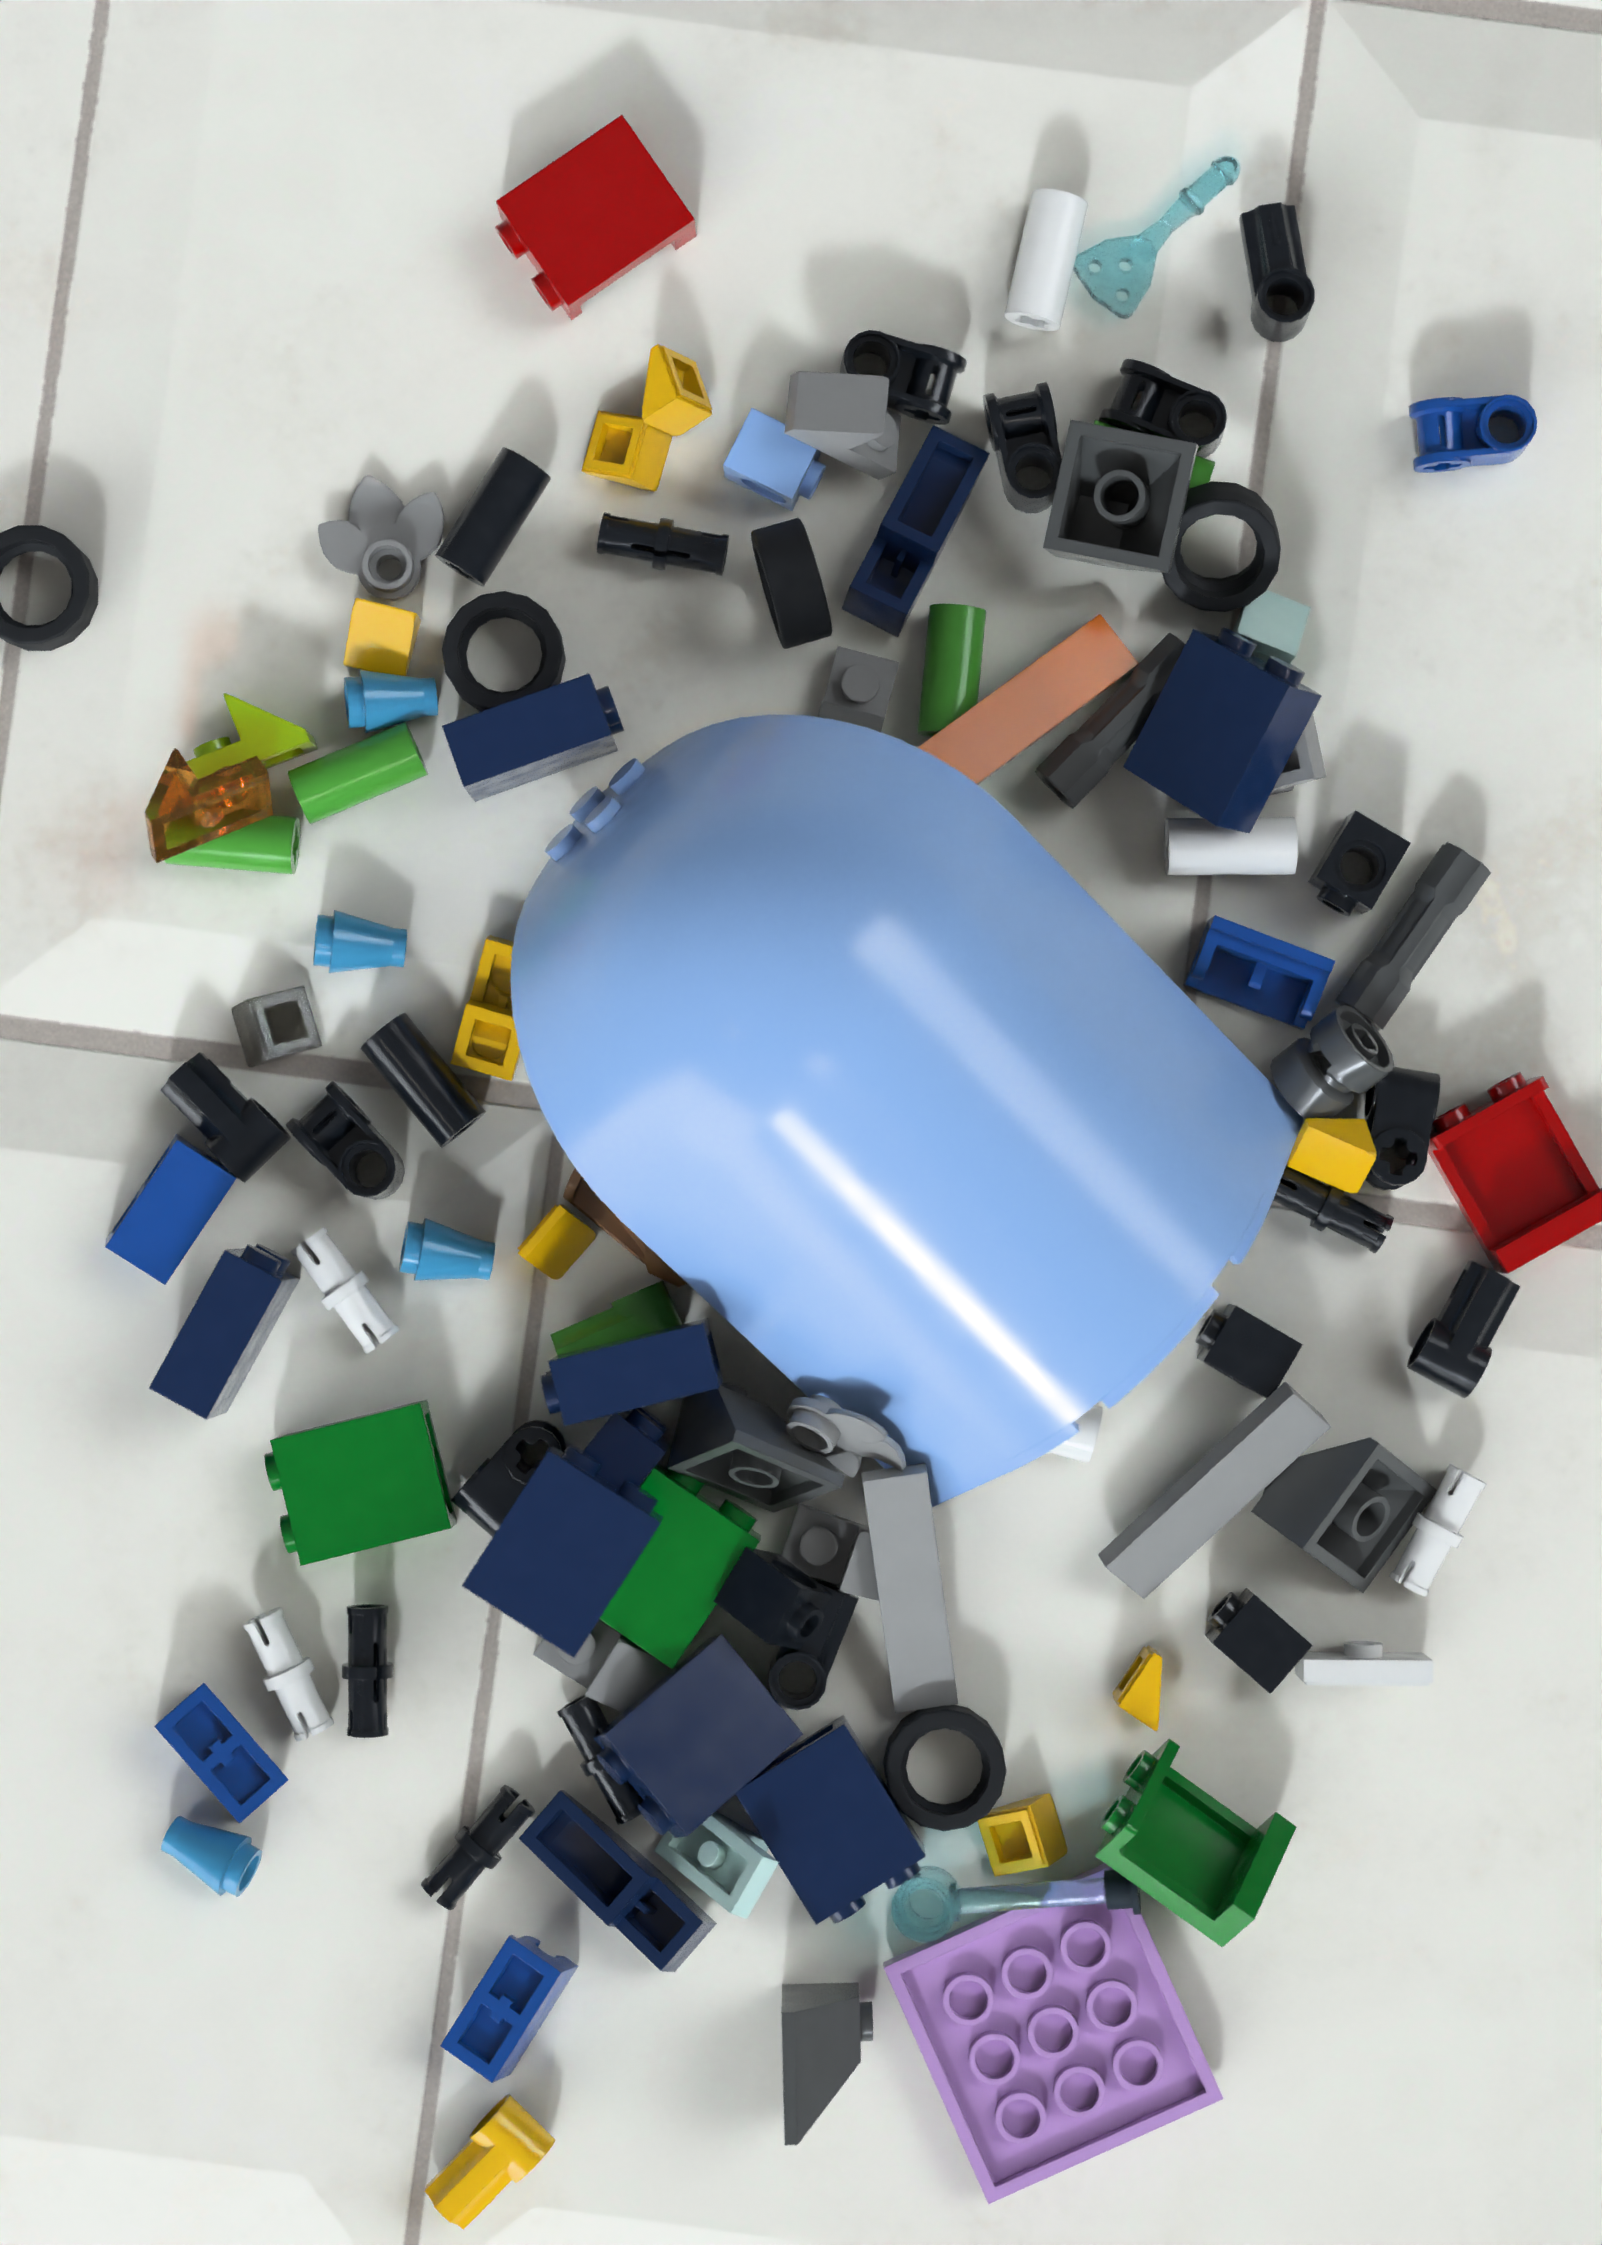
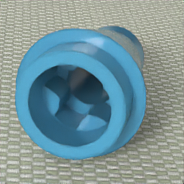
M359 670V676L344 677L345 708L349 729L364 727L366 734L424 716L438 715L437 689L434 677L416 678Z
M334 910L333 916L317 915L313 966L329 967V973L388 966L404 967L407 929L388 927Z
M424 1218L423 1224L408 1221L402 1244L399 1272L414 1274V1281L470 1278L489 1280L495 1255V1243L482 1241L427 1218Z
M178 1816L170 1825L161 1845L162 1851L177 1859L220 1896L225 1892L236 1897L240 1896L254 1877L262 1857V1850L251 1845V1837L195 1823L182 1816Z

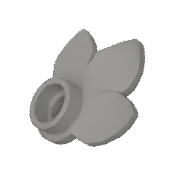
M367 475L363 477L352 496L349 520L327 521L318 525L320 545L323 554L336 569L358 575L363 587L371 595L383 600H397L414 590L421 576V561L439 547L444 533V514L436 493L430 492L420 495L404 506L402 501L389 487L376 478ZM387 559H396L401 563L400 574L391 580L381 578L379 576L381 563Z
M811 1395L809 1398L798 1397L790 1404L787 1410L790 1420L786 1425V1430L790 1437L801 1446L821 1453L830 1463L849 1477L853 1478L856 1476L863 1456L880 1460L903 1472L906 1460L900 1445L888 1437L887 1431L871 1418L851 1410L842 1409L836 1402L822 1395Z

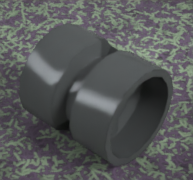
M1342 1005L1338 1006L1312 1027L1310 1032L1311 1039L1305 1037L1297 1039L1277 1055L1270 1065L1272 1077L1278 1090L1291 1107L1306 1119L1335 1117L1352 1103L1354 1098L1353 1091L1359 1094L1364 1093L1391 1073L1394 1061L1386 1041L1371 1022L1354 1008Z

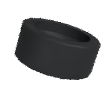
M1212 481L1189 488L1170 573H1162L1165 584L1181 601L1199 610L1226 612L1250 604L1266 592L1278 572L1281 546L1272 510L1256 492L1237 483ZM1212 515L1235 516L1245 521L1254 531L1257 541L1255 557L1250 565L1238 574L1225 578L1203 577L1192 572L1184 563L1181 554V542L1186 530L1199 519Z
M799 518L753 530L751 532V541L768 608L782 647L787 649L831 636V617L822 580L802 521Z
M18 525L0 533V576L4 567L14 557L26 552H45L57 557L66 566L71 578V597L66 609L55 620L43 625H25L13 620L3 610L0 603V638L27 651H52L73 642L90 625L98 605V579L90 559L64 534L42 525Z
M507 591L483 594L462 606L448 624L442 646L446 675L460 697L479 712L560 684L566 662L561 633L548 611L528 596ZM506 617L519 620L534 631L540 641L542 658L538 672L528 684L518 690L499 692L487 689L475 680L469 670L466 653L471 637L480 626L490 620Z
M944 1705L915 1710L903 1718L888 1738L883 1760L888 1792L901 1813L922 1827L940 1831L966 1828L986 1816L1001 1796L1006 1776L1002 1745L993 1729L984 1718L968 1707L959 1705ZM946 1728L959 1731L974 1742L981 1754L983 1768L980 1781L970 1795L959 1802L939 1804L926 1800L915 1791L908 1779L906 1765L909 1751L919 1738L930 1731Z

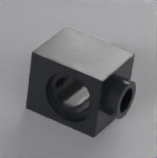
M1355 810L1343 821L1308 883L1320 889L1316 898L1334 911L1345 916H1350L1353 910L1364 914L1374 907L1411 843ZM1346 852L1360 853L1368 860L1371 874L1366 884H1352L1342 875L1340 863Z
M1232 1304L1227 1305L1223 1314L1214 1309L1204 1322L1195 1340L1196 1343L1203 1346L1197 1357L1198 1360L1266 1399L1278 1388L1303 1345Z
M746 1547L714 1602L767 1644L801 1650L804 1643L810 1640L821 1627L824 1618L823 1612L833 1594L780 1554Z
M1245 1588L1239 1597L1233 1592L1227 1594L1207 1618V1621L1212 1625V1628L1205 1635L1209 1641L1270 1694L1313 1646L1248 1588Z

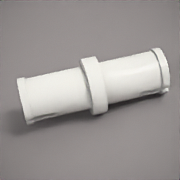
M323 1227L294 1248L291 1253L298 1258L326 1296L321 1302L327 1310L335 1308L363 1346V1351L368 1354L400 1329L397 1325L393 1324L365 1286L370 1280L364 1272L356 1273L327 1234L328 1231Z
M1451 1464L1447 1467V1473L1425 1514L1418 1512L1412 1524L1417 1529L1395 1570L1389 1576L1397 1583L1402 1582L1404 1587L1425 1597L1451 1546L1458 1548L1464 1537L1459 1534V1531L1481 1490H1484L1487 1485L1480 1479L1473 1478L1471 1474Z
M281 1607L270 1610L268 1615L263 1613L243 1624V1627L248 1632L267 1673V1676L263 1678L267 1691L275 1690L294 1731L295 1740L302 1741L309 1737L308 1733L311 1732L312 1736L317 1735L331 1727L334 1721L329 1716L310 1675L315 1669L310 1657L302 1658L284 1619V1612Z

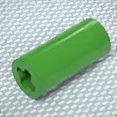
M944 603L929 606L918 734L928 737L934 736L978 703L986 610L962 604Z
M406 722L288 771L295 795L310 824L428 775L423 758Z
M169 807L167 811L163 836V854L166 864L295 874L300 850V821L298 817Z

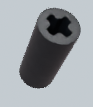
M503 447L435 556L455 572L484 587L550 482L551 477L525 457Z
M406 1013L397 1016L362 1045L361 1050L441 1148L460 1136L486 1113Z

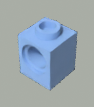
M751 408L723 464L726 479L793 511L800 495L809 500L811 499L824 474L826 465L818 461L820 457L819 450L785 434L784 423Z

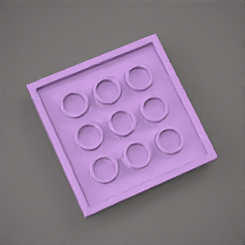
M1105 1863L883 1962L884 1970L988 2204L1223 2099L1142 1914L1134 1915L1133 1908L1107 1910L1104 1871L1114 1869Z

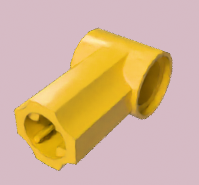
M510 2094L501 2099L485 2115L470 2134L471 2140L425 2188V2193L433 2202L434 2208L446 2220L458 2225L463 2230L494 2200L511 2180L517 2183L523 2179L542 2160L555 2142V2138Z

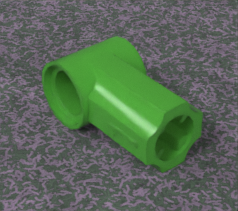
M662 1280L611 1303L612 1308L551 1334L550 1336L557 1355L681 1325L682 1322L664 1281Z

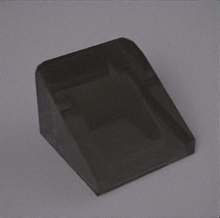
M304 985L250 998L232 1007V1016L247 1065L250 1068L322 1046Z

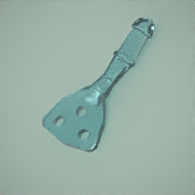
M1224 155L1212 161V166L1190 187L1183 188L1179 192V198L1164 216L1139 235L1106 239L1078 254L1073 271L1090 296L1119 318L1127 319L1131 317L1151 286L1158 251L1172 232L1194 215H1201L1204 212V207L1225 187L1235 183L1241 170L1238 159L1234 156ZM1127 262L1130 264L1131 270L1123 271L1119 264ZM1092 263L1098 264L1100 271L1097 273L1092 272L1089 269V265ZM1120 291L1125 292L1128 295V299L1121 301L1116 297V293Z

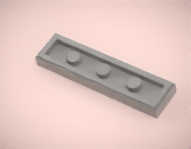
M1284 1382L1098 1554L1099 1558L1110 1572L1145 1599L1328 1431L1331 1426L1321 1413L1288 1383Z
M926 1464L905 1466L903 1472L896 1468L861 1472L895 1713L958 1704Z

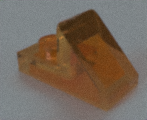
M174 748L145 810L150 852L156 863L273 815L269 773L259 758L254 756L197 779L178 749Z

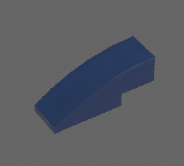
M935 425L932 426L884 516L870 549L849 586L842 610L899 637L990 455L989 452Z
M560 1790L519 1837L607 1926L616 1927L660 1971L675 1972L717 1924L657 1867L564 1790Z

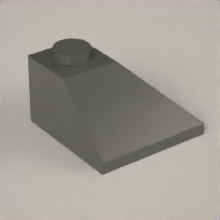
M1071 420L1043 548L1055 557L1117 569L1170 573L1198 444Z
M722 1383L720 1388L683 1398L667 1469L693 1477L703 1484L773 1513L842 1488L845 1475L821 1453L811 1451L794 1441L786 1430L787 1422L769 1406L748 1398V1393L743 1388L730 1383Z
M1369 1437L1298 1457L1264 1489L1263 1496L1251 1512L1357 1590L1364 1593L1412 1527V1522L1417 1513L1423 1512L1437 1490L1381 1444Z
M859 1982L782 1984L781 2015L785 2145H798L860 2064L861 2041H873L872 2002H860Z

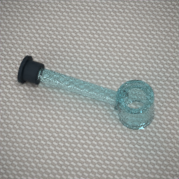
M922 1866L915 1876L907 1879L899 1886L891 1906L892 1918L898 1930L907 1938L917 1942H932L943 1937L950 1930L954 1921L961 1920V1914L1106 1904L1107 1910L1133 1908L1134 1915L1141 1914L1140 1888L1115 1870H1105L1104 1877L959 1888L958 1882L946 1870L936 1866ZM920 1889H928L935 1892L942 1900L943 1913L934 1918H925L918 1915L911 1906L910 1894Z

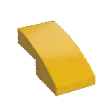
M489 935L485 940L470 1000L466 1003L450 1064L512 1081L521 1056L512 1012L510 986L513 941Z

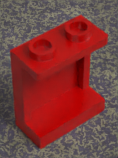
M623 115L607 124L496 201L503 222L495 226V229L505 246L515 259L526 254L539 273L531 278V281L541 298L551 311L562 306L571 320L582 314L581 305L658 251L670 243L677 250L697 236L694 217Z
M1521 1072L1487 1089L1492 1100L1470 1112L1466 1104L1463 1103L1435 1118L1433 1126L1436 1132L1430 1134L1428 1148L1429 1155L1497 1273H1510L1602 1221V1188L1598 1187L1544 1091L1549 1088L1543 1076H1539L1525 1081Z

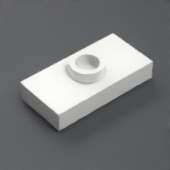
M1348 1641L1344 1642V1652H1307L1295 1665V1675L1306 1685L1429 1686V1683H1433V1660L1422 1652H1383V1643Z

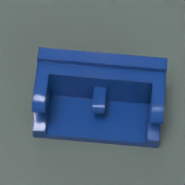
M1215 915L1207 921L1184 986L1303 1030L1307 1021H1311L1315 1014L1335 960Z
M176 1134L106 1238L105 1247L166 1285L237 1177L229 1172L222 1163Z
M205 1683L200 1685L154 1726L239 1824L289 1780Z
M513 1935L508 1936L440 2045L491 2083L511 2075L578 1968V1965L565 1956L556 1955V1957H552L538 1948L540 1941L531 1936L516 1938Z

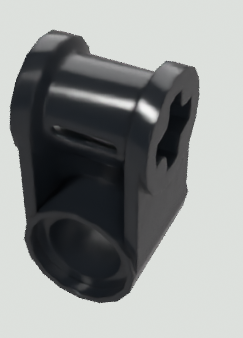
M864 331L858 333L849 341L841 361V374H858L854 368L853 359L862 353H874L883 359L887 367V372L883 376L889 378L888 408L898 410L906 416L927 423L946 425L950 422L952 413L947 406L957 374L965 371L967 364L965 358L941 347L914 343L881 331ZM934 374L936 378L931 395L926 394L930 375Z
M1125 359L1120 368V372L1124 376L1110 409L1102 410L1099 421L1128 431L1197 443L1196 455L1203 458L1214 453L1221 443L1227 420L1226 409L1220 398L1210 391L1176 379L1153 365L1138 360ZM1143 392L1137 408L1131 410L1138 393ZM1188 413H1202L1211 421L1213 431L1205 437H1190L1181 429L1179 420Z
M1047 382L1036 384L1034 391L998 399L994 393L983 395L988 434L993 451L996 452L1004 494L1008 502L1016 510L1024 513H1039L1048 509L1053 503L1062 458L1057 440L1055 411ZM1036 466L1048 474L1050 483L1043 489L1029 490L1018 482L1016 474L1022 468Z
M1393 1067L1391 1073L1366 1091L1364 1116L1377 1156L1365 1180L1373 1187L1381 1190H1396L1416 1180L1424 1171L1427 1163L1431 1128L1439 1102V1074ZM1395 1145L1396 1156L1406 1159V1165L1391 1174L1389 1162L1380 1160L1379 1154Z
M332 1081L325 1087L327 1095L300 1120L292 1118L286 1124V1127L298 1142L317 1161L326 1166L343 1186L354 1195L374 1200L387 1198L395 1193L402 1184L405 1173L403 1160L398 1152L374 1128L369 1117L338 1084ZM378 1152L386 1161V1175L378 1185L366 1188L357 1177V1166L362 1157L368 1153Z
M533 1420L525 1422L516 1429L491 1459L487 1458L451 1499L457 1507L492 1537L542 1461L538 1459L532 1465L526 1463L522 1457L527 1448L521 1441L524 1439L527 1443L533 1445L539 1439L544 1440L549 1445L545 1455L552 1446L563 1453L566 1450L564 1435L555 1425L548 1421Z

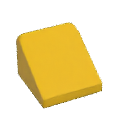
M657 344L650 349L642 418L645 424L672 436H680L713 415L712 407L696 362L665 346Z
M598 410L581 471L588 475L638 489L656 491L660 483L672 435L645 424L642 417Z
M355 598L343 665L364 671L407 676L421 619L416 613Z
M1306 1118L1297 1135L1287 1166L1342 1191L1358 1193L1377 1156L1366 1120Z
M564 1204L555 1205L517 1248L520 1250L518 1254L551 1279L558 1280L562 1278L595 1240L596 1234L592 1228Z
M1148 1645L1142 1648L1112 1694L1113 1699L1120 1708L1157 1732L1159 1727L1162 1657L1154 1648Z
M1049 1793L1036 1795L991 1809L986 1816L977 1821L994 1877L1049 1867L1067 1854V1844L1052 1796Z

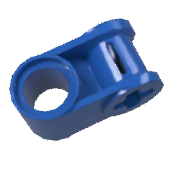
M1507 394L1467 399L1441 397L1411 404L1409 406V416L1412 419H1416L1419 456L1413 459L1414 471L1438 473L1472 466L1502 465L1514 461L1523 453L1536 433L1537 417L1535 410L1523 398ZM1498 416L1511 419L1518 427L1519 440L1512 443H1501L1494 439L1489 431V420Z

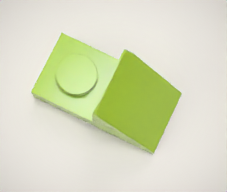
M223 693L240 741L231 743L229 737L208 741L193 750L196 758L181 763L189 787L201 795L315 751L318 747L314 737L306 729L234 696Z

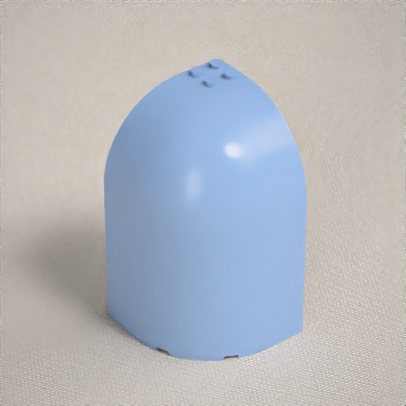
M760 715L736 718L709 725L681 737L642 764L636 758L630 760L614 775L609 782V787L603 792L596 786L587 791L570 810V815L575 821L562 829L546 847L545 852L551 858L536 879L524 902L516 926L511 954L510 986L512 1012L518 1045L529 1081L554 1135L576 1170L595 1194L632 1232L808 1397L811 1395L825 1396L836 1402L842 1409L851 1410L871 1418L887 1431L888 1437L900 1445L905 1455L906 1466L925 1463L932 1507L1009 1473L1064 1443L1079 1432V1425L1074 1421L1075 1419L1083 1415L1100 1400L1110 1409L1169 1355L1218 1297L1219 1293L1211 1284L1228 1260L1233 1264H1241L1252 1246L1271 1207L1304 1117L1291 1107L1280 1091L1013 815L988 792L960 771L926 751L867 727L835 719L805 715ZM875 1459L884 1469L894 1468L885 1462Z

